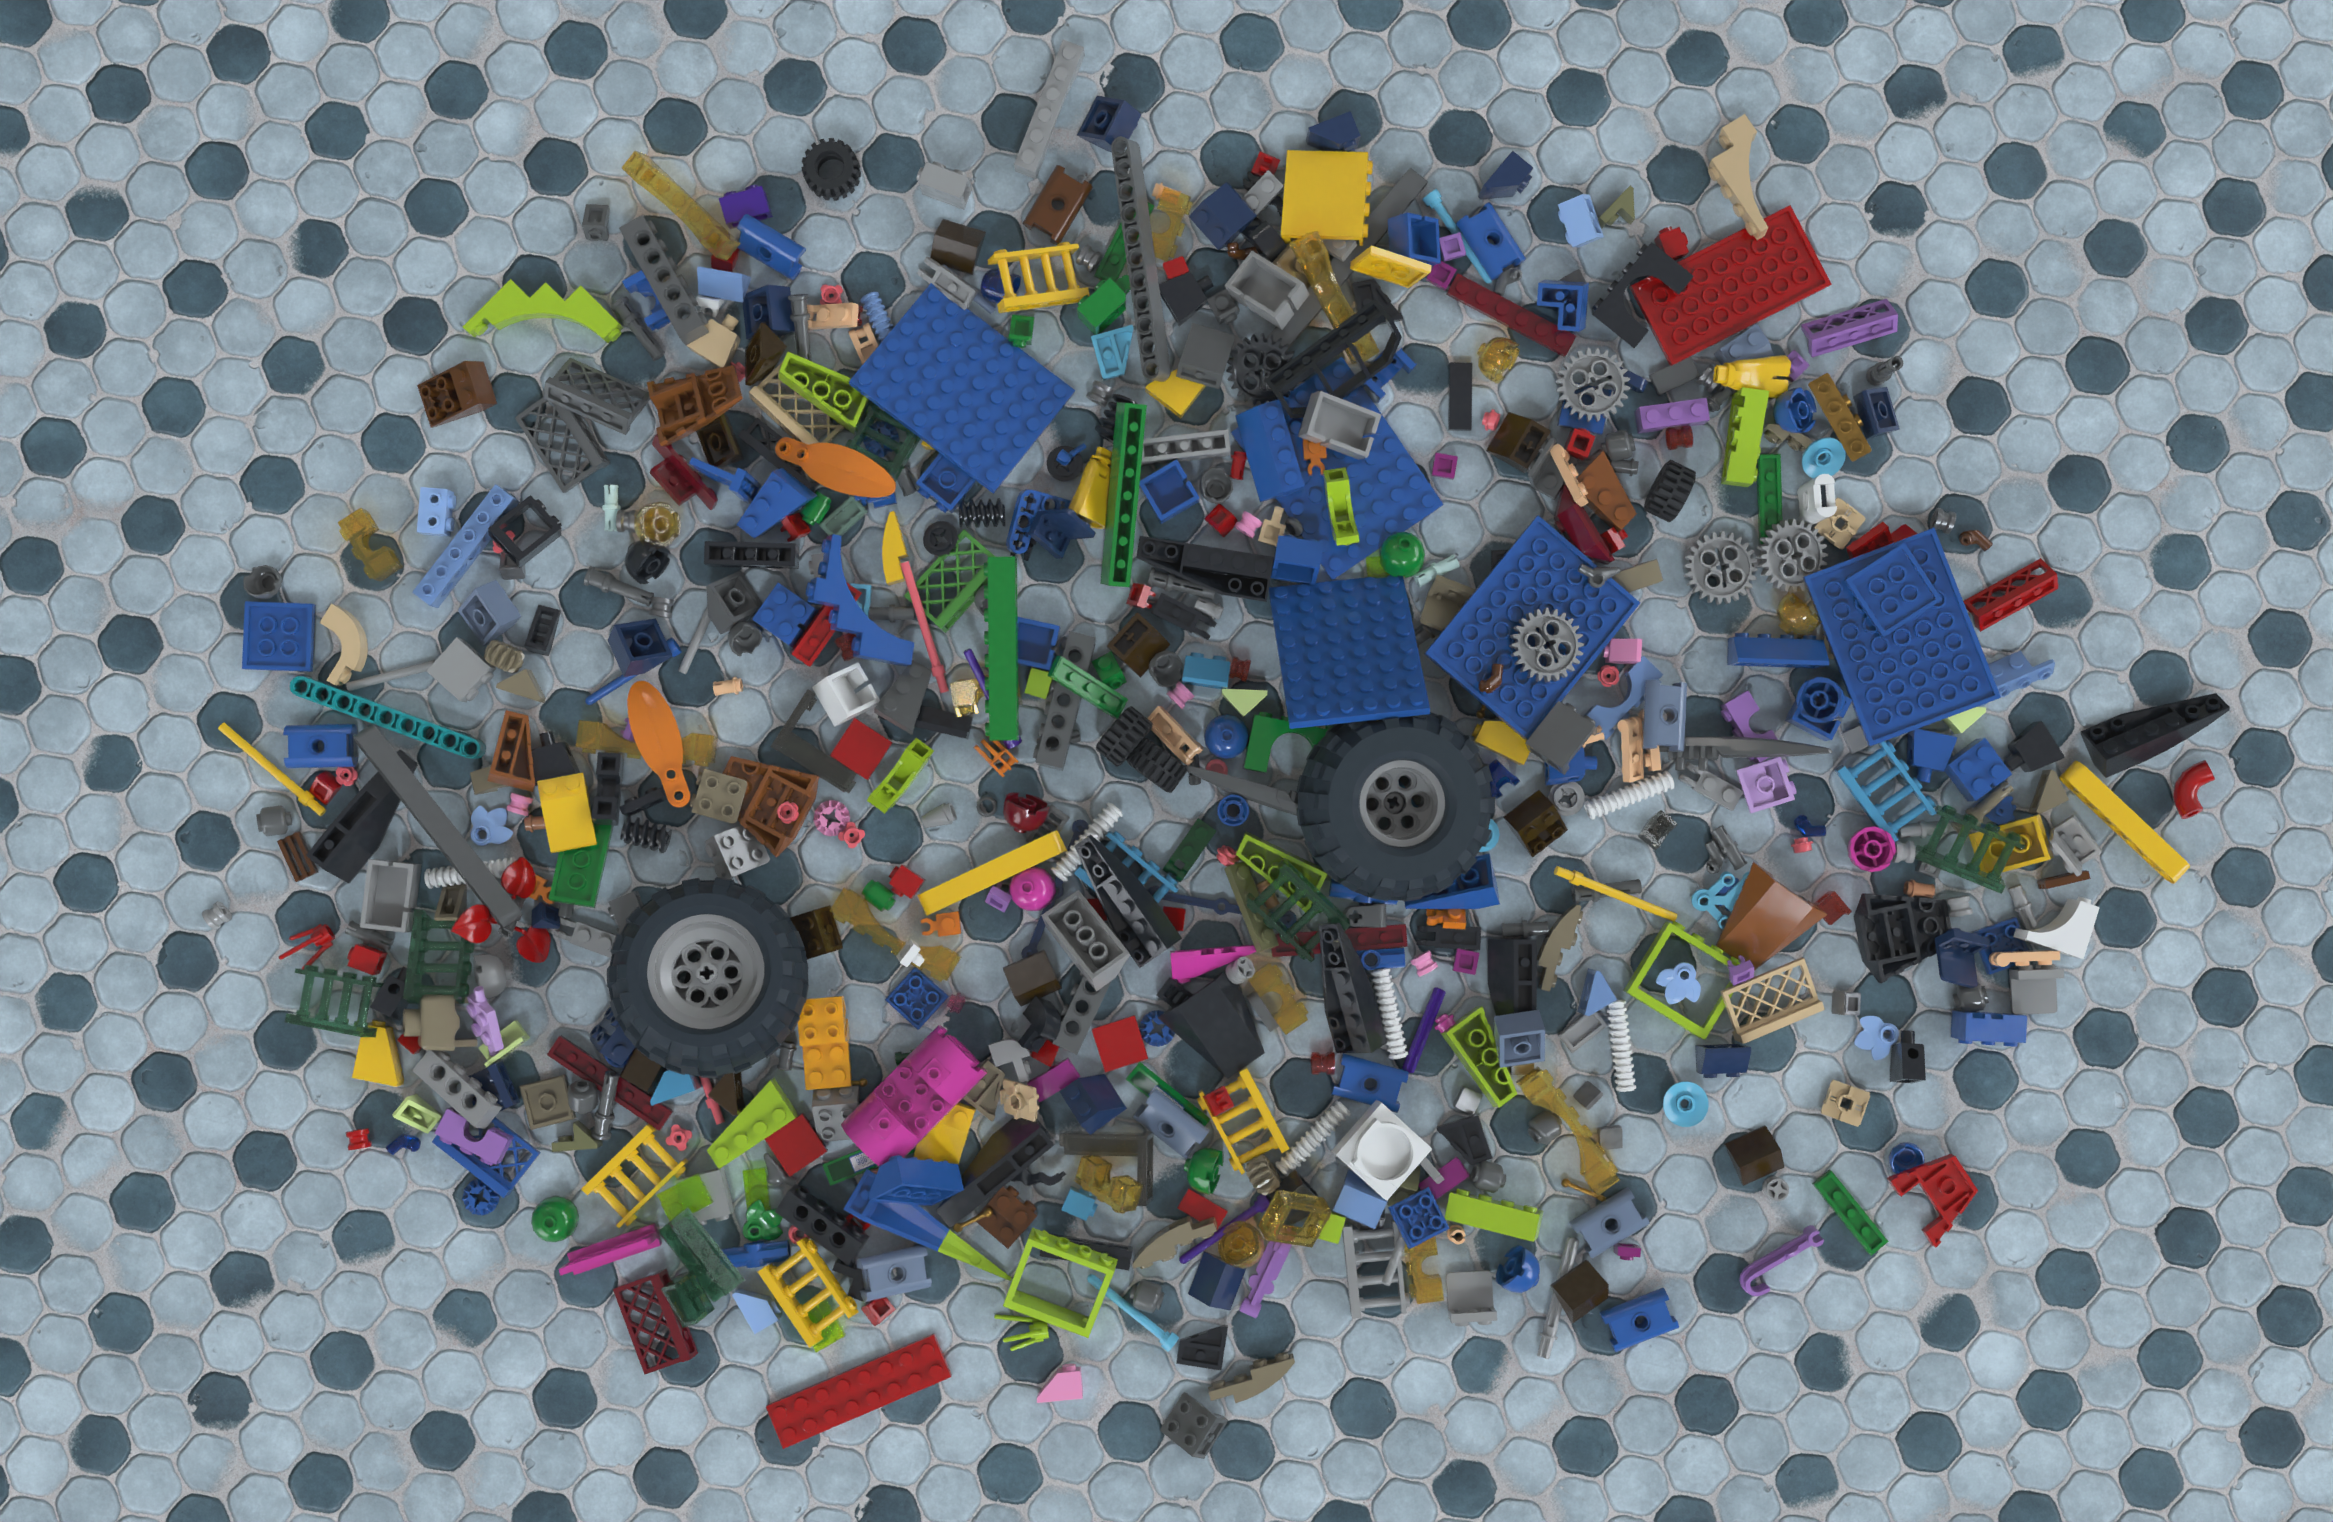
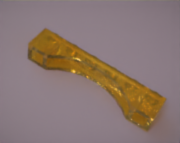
M634 151L622 166V169L635 182L677 215L694 233L699 242L716 258L727 261L741 244L648 155Z
M1318 231L1306 233L1289 245L1333 329L1355 313L1337 283L1329 260L1328 250ZM1370 332L1353 343L1363 362L1380 352ZM1345 349L1350 362L1357 364L1350 349Z
M579 720L576 747L582 748V753L596 754V750H603L608 753H627V758L641 759V753L637 745L622 738L606 723ZM691 733L681 739L683 747L682 764H686V760L695 761L694 765L708 767V762L715 763L718 736Z
M847 887L843 888L830 909L834 913L833 918L843 924L846 921L854 925L852 928L854 931L861 935H864L866 932L873 937L872 941L881 947L886 944L892 948L891 953L897 956L906 942L891 935L878 923L864 897ZM944 945L919 946L921 950L918 953L925 960L920 967L913 962L910 964L920 970L926 968L931 971L930 976L940 982L943 979L948 981L962 956Z
M1537 1066L1517 1080L1516 1084L1528 1101L1556 1113L1570 1127L1579 1148L1580 1174L1591 1190L1599 1196L1620 1180L1616 1175L1619 1171L1611 1160L1609 1162L1605 1160L1603 1155L1606 1153L1598 1142L1596 1144L1593 1143L1590 1138L1593 1134L1585 1124L1581 1126L1577 1120L1580 1116L1574 1107H1568L1564 1102L1567 1097L1559 1087L1555 1089L1551 1082L1554 1079L1546 1069L1542 1071Z

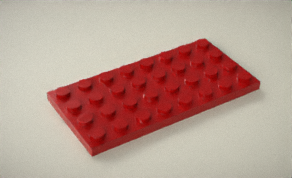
M1791 205L1764 218L1768 230L1762 238L1756 240L1754 235H1750L1746 228L1677 262L1694 276L1679 295L1662 281L1652 276L1630 286V290L1669 365L1673 366L1832 285Z

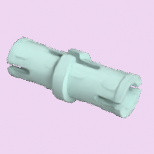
M604 485L605 505L602 506V510L605 511V531H617L616 516L617 511L621 510V506L618 505V485Z
M1452 554L1438 563L1433 562L1430 564V567L1413 575L1418 587L1420 588L1433 581L1436 575L1443 576L1459 568L1460 565L1457 558L1454 559L1455 555Z

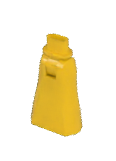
M1786 355L1736 360L1724 363L1723 365H1716L1713 381L1737 391L1742 387L1769 391L1768 397L1777 399L1782 393L1788 391L1789 384L1788 380L1779 379L1777 376L1789 377L1791 361Z
M1097 447L1095 455H1092L1090 461L1086 464L1079 486L1068 507L1074 510L1081 520L1087 522L1091 526L1090 528L1105 529L1111 472L1112 452L1103 447Z

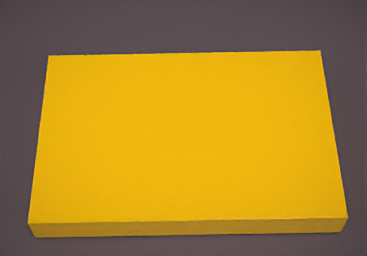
M1371 245L1351 261L1350 269L1410 288L1431 273L1432 265Z

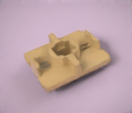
M1836 498L1837 510L1835 514L1818 522L1814 529L1818 528V533L1821 536L1825 537L1837 548L1843 550L1866 519L1864 518L1865 516L1841 498ZM1838 518L1845 521L1841 529L1834 525Z
M1006 1078L1003 1079L1000 1101L1001 1105L1004 1104L1005 1113L1014 1115V1119L1023 1118L1033 1122L1036 1121L1037 1110L1039 1109V1105H1037L1039 1095L1036 1094V1088Z
M1832 1080L1827 1090L1826 1098L1823 1101L1821 1114L1858 1127L1864 1116L1870 1093ZM1843 1097L1851 1100L1848 1109L1840 1106Z

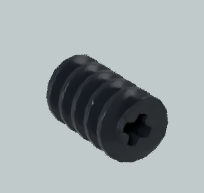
M1113 394L1112 398L1115 402L1108 403L1111 410H1104L1103 413L1107 418L1101 417L1099 419L1102 426H1095L1098 435L1112 444L1114 440L1117 402L1137 404L1132 399L1119 394Z
M997 498L996 505H993L991 499H988L987 505H984L982 499H979L977 506H975L973 499H970L969 506H966L964 500H961L959 506L960 529L963 522L967 528L971 527L972 522H974L976 528H979L981 521L985 527L989 526L990 521H992L994 527H997L999 520L1004 527L1006 526L1005 505L1002 504L1000 498Z
M628 815L623 824L620 839L624 838V843L626 844L632 841L634 846H638L641 843L644 849L650 845L652 851H656L659 847V852L665 853L670 843L672 830L667 832L665 824L659 830L658 822H654L652 827H649V820H645L644 824L640 825L639 817L633 823L631 815Z

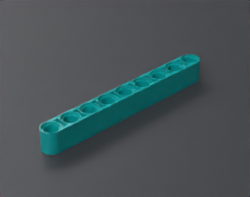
M297 676L290 682V691L298 697L465 758L479 759L486 753V745L480 739L321 681ZM305 681L307 689L302 693L300 685ZM324 689H327L328 697L323 700L321 693ZM345 697H348L350 703L348 707L344 708L342 701ZM369 704L371 712L366 716L363 709ZM390 712L392 720L387 724L384 718L386 713ZM411 719L413 728L407 731L406 723ZM430 727L435 731L431 739L427 737V730ZM451 735H454L456 738V743L454 746L450 747L448 744V738ZM475 743L477 751L472 755L469 752V746Z

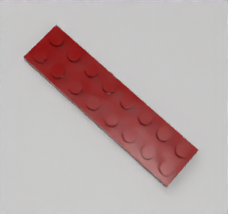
M931 1334L767 1404L766 1409L784 1449L946 1380L952 1374L935 1334Z

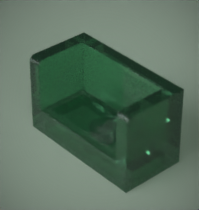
M693 1270L677 1275L661 1288L683 1328L697 1324L715 1309Z

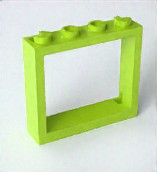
M1665 922L1623 991L1697 1037L1705 1040L1725 1008L1722 995L1703 1026L1700 1027L1638 987L1671 933L1727 967L1728 960H1731L1735 966L1740 964L1739 960L1732 956L1728 959L1722 955L1724 951L1713 944L1711 947L1703 943L1705 939L1695 933L1689 935L1684 931L1685 927L1678 922ZM1729 981L1725 989L1733 986L1731 981Z
M1032 1227L1003 1306L1089 1338L1118 1259L1110 1257L1106 1253L1091 1250L1088 1246L1070 1242L1064 1237H1057L1045 1230L1041 1231ZM1032 1247L1105 1274L1089 1317L1016 1290Z

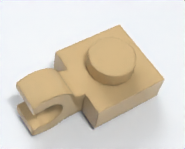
M1275 506L1271 521L1264 519L1258 538L1259 542L1276 547L1278 536H1283L1286 525L1279 524L1284 508Z

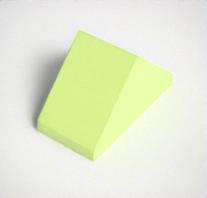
M1222 689V696L1244 717L1267 696L1268 690Z
M1975 707L1942 720L1954 734H1960L1986 712V708Z
M417 1094L406 1097L392 1114L394 1118L427 1134L442 1118V1115Z

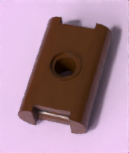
M1056 165L1022 224L1029 230L1035 227L1051 237L1050 242L1055 245L1061 243L1093 186L1086 180L1081 184L1066 175L1064 167ZM1054 201H1061L1064 207L1056 210L1051 204Z

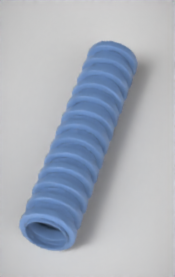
M871 292L864 295L860 302L864 304V310H867L866 315L870 316L869 321L873 323L872 328L876 329L875 334L879 335V342H882L894 326L890 324L891 319L887 317V311H884L885 306L881 305L882 300L878 298L879 293Z

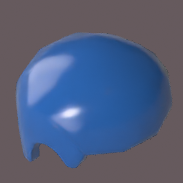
M1910 1142L1896 1145L1889 1154V1164L1895 1174L1925 1162L1923 1151L1917 1145Z

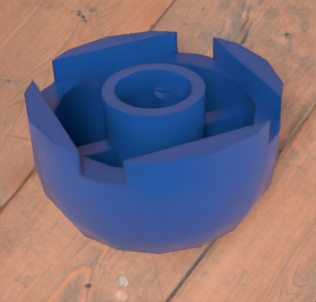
M1801 387L1782 393L1776 399L1773 408V417L1777 425L1791 433H1806L1810 431L1816 421L1812 420L1813 413L1817 412L1815 400L1808 390H1802Z
M1816 677L1802 684L1798 691L1796 702L1803 717L1812 722L1825 723L1833 721L1841 714L1844 709L1845 697L1843 690L1836 682L1829 678Z
M1229 714L1219 715L1212 719L1204 733L1205 745L1209 752L1222 759H1231L1240 755L1247 747L1249 739L1248 728L1244 722L1238 717Z
M1520 1245L1511 1248L1504 1256L1508 1257L1505 1265L1499 1264L1497 1268L1496 1282L1510 1292L1523 1293L1537 1285L1540 1274L1539 1261L1530 1250Z

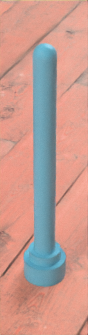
M1435 189L1422 199L1427 207L1430 206L1431 209L1437 212L1451 234L1459 233L1460 231L1455 222L1441 204L1443 201L1439 191ZM1461 234L1467 257L1486 283H1491V279Z
M1090 1274L1087 1277L1088 1282L1099 1290L1102 1281L1095 1275ZM1108 1287L1105 1296L1159 1338V1342L1162 1344L1161 1347L1169 1352L1179 1337L1173 1332L1163 1331Z

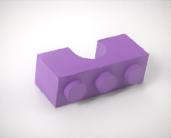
M1707 398L1643 406L1635 411L1638 434L1660 431L1672 426H1682L1683 428L1704 425L1710 420Z
M1744 691L1720 705L1724 720L1727 723L1730 722L1734 728L1732 730L1734 737L1778 740L1772 729L1766 730L1761 734H1756L1750 729L1749 719L1760 709L1749 691ZM1756 757L1748 759L1750 761H1753L1754 763H1760L1769 757Z
M453 1107L446 1110L434 1133L440 1136L439 1139L442 1142L450 1145L454 1143L460 1146L462 1152L469 1155L474 1153L480 1156V1160L488 1165H496L502 1162L514 1138L513 1136L493 1127L487 1130L483 1139H476L469 1131L470 1123Z

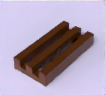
M295 832L293 835L277 841L295 882L302 881L319 873L315 863L306 856L309 850L301 832ZM294 839L297 840V843L310 869L309 872H307L304 866L302 858L294 844ZM286 843H288L302 875H300Z
M2082 870V874L2078 877L2074 872L2039 879L2037 884L2039 889H2050L2091 878L2089 871Z

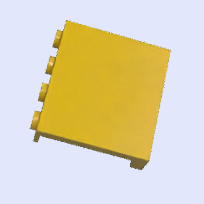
M1287 150L1281 238L1285 244H1289L1292 238L1359 240L1360 246H1363L1364 238H1368V224H1365V217L1370 215V203H1366V197L1371 196V182H1368V175H1372L1373 161H1369L1368 152Z

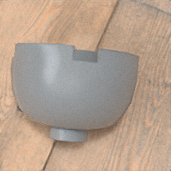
M492 954L473 955L474 974L477 985L484 988L485 998L497 997L506 988V980L511 979L509 966L504 967L502 960Z

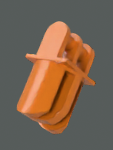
M983 739L981 743L995 756L993 759L977 744L973 748L1004 777V773L1008 769L1011 770V766L1019 761L999 741H992L1001 750L998 753ZM1005 753L1010 756L1006 762L1001 758ZM998 760L1003 763L999 769L994 765Z

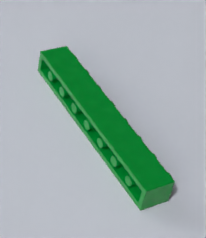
M1117 402L1100 584L1107 586L1130 587L1147 405Z
M1015 556L988 557V563H984V576H988V585H984V599H988V608H984V621L988 622V631L984 632L985 645H988L989 654H985L984 658L985 668H989V677H985V690H989V700H985V713H989V722L985 723V735L989 736L990 741H1019L1017 558Z

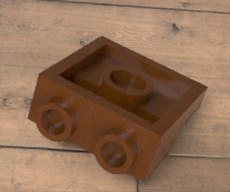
M1005 1185L998 1190L977 1214L980 1215L984 1213L986 1208H990L993 1211L992 1216L976 1221L1007 1249L1010 1248L1038 1215L1035 1211L1037 1207L1029 1200L1023 1201L1018 1196L1020 1193L1011 1185L1008 1187Z

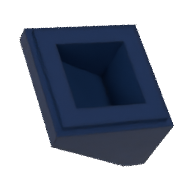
M541 901L532 909L531 926L533 928L559 929V908Z

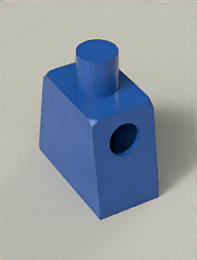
M1922 729L1908 732L1907 765L1918 768L1916 778L1919 782L1930 783L1932 771H1945L1957 737Z
M1581 747L1569 762L1570 769L1565 775L1544 762L1545 785L1582 780L1585 776V769H1597V757L1585 756L1584 748Z

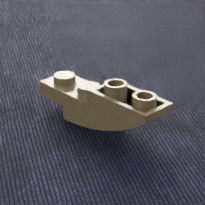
M1573 904L1556 920L1549 930L1548 936L1543 940L1537 955V965L1543 966L1538 988L1550 992L1551 987L1554 988L1556 985V966H1560L1563 958V953L1560 952L1561 948L1570 950L1571 946L1576 944L1578 934L1575 933L1577 924L1581 923L1583 917L1580 905Z
M1187 1216L1166 1226L1141 1247L1133 1259V1268L1140 1267L1145 1269L1152 1266L1153 1262L1162 1260V1262L1169 1261L1177 1254L1178 1244L1185 1246L1192 1243L1193 1239L1199 1237L1206 1239L1213 1236L1214 1232H1217L1215 1217L1193 1224L1191 1216Z
M1282 1352L1276 1354L1274 1359L1267 1361L1266 1358L1255 1360L1253 1365L1249 1366L1251 1375L1247 1376L1246 1373L1234 1376V1380L1231 1381L1218 1380L1213 1382L1212 1386L1208 1387L1211 1401L1233 1395L1235 1403L1260 1394L1279 1381L1295 1363L1293 1353Z

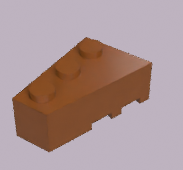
M1602 451L1582 471L1577 480L1579 483L1582 482L1588 491V494L1585 496L1589 503L1586 505L1610 528L1614 527L1618 533L1637 513L1604 451Z
M505 711L487 781L533 792L535 778L528 715Z

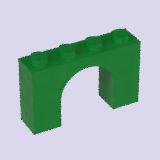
M1259 712V715H1253L1243 769L1266 773L1272 745L1283 734H1299L1306 738L1313 748L1332 726L1325 725V729L1316 726L1289 729L1288 717L1281 716V720L1272 718L1273 714Z

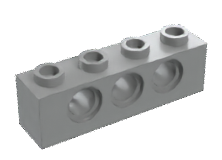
M1228 429L1144 439L1141 466L1171 463L1176 459L1178 462L1230 456L1231 449Z
M428 1050L412 1071L475 1128L486 1129L502 1109V1106L497 1103L498 1098L488 1091L485 1092L481 1088L482 1084L477 1079L466 1075V1069L458 1063L454 1064L450 1060L451 1056L446 1051ZM445 1069V1075L442 1078L441 1072ZM460 1082V1083H461V1088H460V1090H459V1092H458V1091H457V1085H458V1083ZM476 1096L477 1102L475 1106H473L472 1101L473 1098Z

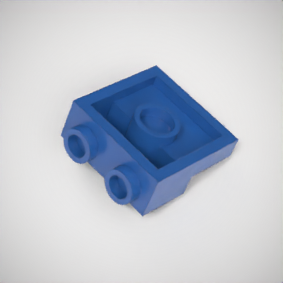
M939 453L917 480L916 485L919 487L917 492L924 498L932 497L937 501L935 506L944 513L947 511L953 513L961 503V500L966 497L967 492L975 484L976 480Z

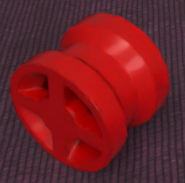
M369 1128L346 1132V1137L349 1138L348 1150L372 1146L371 1141L368 1140Z

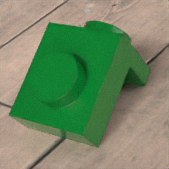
M1012 314L1008 340L1013 343L1014 347L1026 348V345H1032L1034 317Z
M1111 651L1091 661L1102 683L1113 690L1118 689L1127 682Z

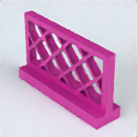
M652 1223L567 1253L569 1262L558 1269L560 1276L570 1272L576 1275L661 1246L662 1242L656 1224Z

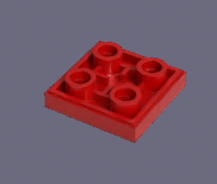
M854 718L830 756L866 780H869L893 742Z
M1135 1015L1092 1028L1105 1072L1148 1059Z
M804 1113L765 1138V1141L789 1177L828 1151Z

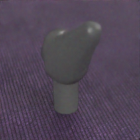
M1581 563L1577 571L1588 577L1590 586L1600 588L1604 585L1605 581L1620 573L1621 569L1619 567H1595L1592 569Z
M768 1153L764 1154L768 1172L767 1182L773 1187H778L782 1183L794 1186L798 1178L789 1177Z

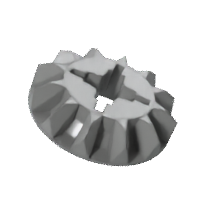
M1569 782L1553 785L1550 788L1548 799L1554 804L1560 815L1571 816L1581 810L1585 801V795L1579 784ZM1562 791L1566 794L1574 793L1569 799L1570 805L1566 802L1558 803L1563 797Z

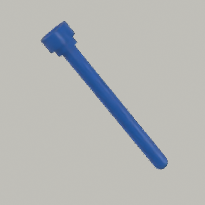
M671 637L666 641L673 657L682 653L674 638ZM622 674L586 697V704H594L637 675L623 677Z

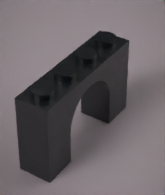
M1652 242L1649 246L1644 244L1636 253L1639 256L1634 264L1629 262L1622 270L1623 278L1619 282L1613 281L1607 289L1609 295L1605 300L1600 297L1592 307L1595 311L1592 315L1633 348L1638 345L1649 330L1635 320L1624 306V292L1629 283L1641 276H1652L1662 281L1679 295L1694 277Z

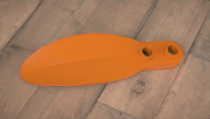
M789 437L781 438L776 444L775 452L780 459L801 466L805 473L813 480L837 492L853 496L878 498L889 496L896 490V483L893 477L882 466L851 448L834 443L805 444Z
M637 681L631 686L627 699L629 723L634 740L645 762L660 777L669 803L676 808L685 807L689 803L691 795L682 772L683 747L677 722L660 692L646 681ZM670 770L676 773L672 779L667 777V772ZM676 792L683 793L681 800L674 798Z

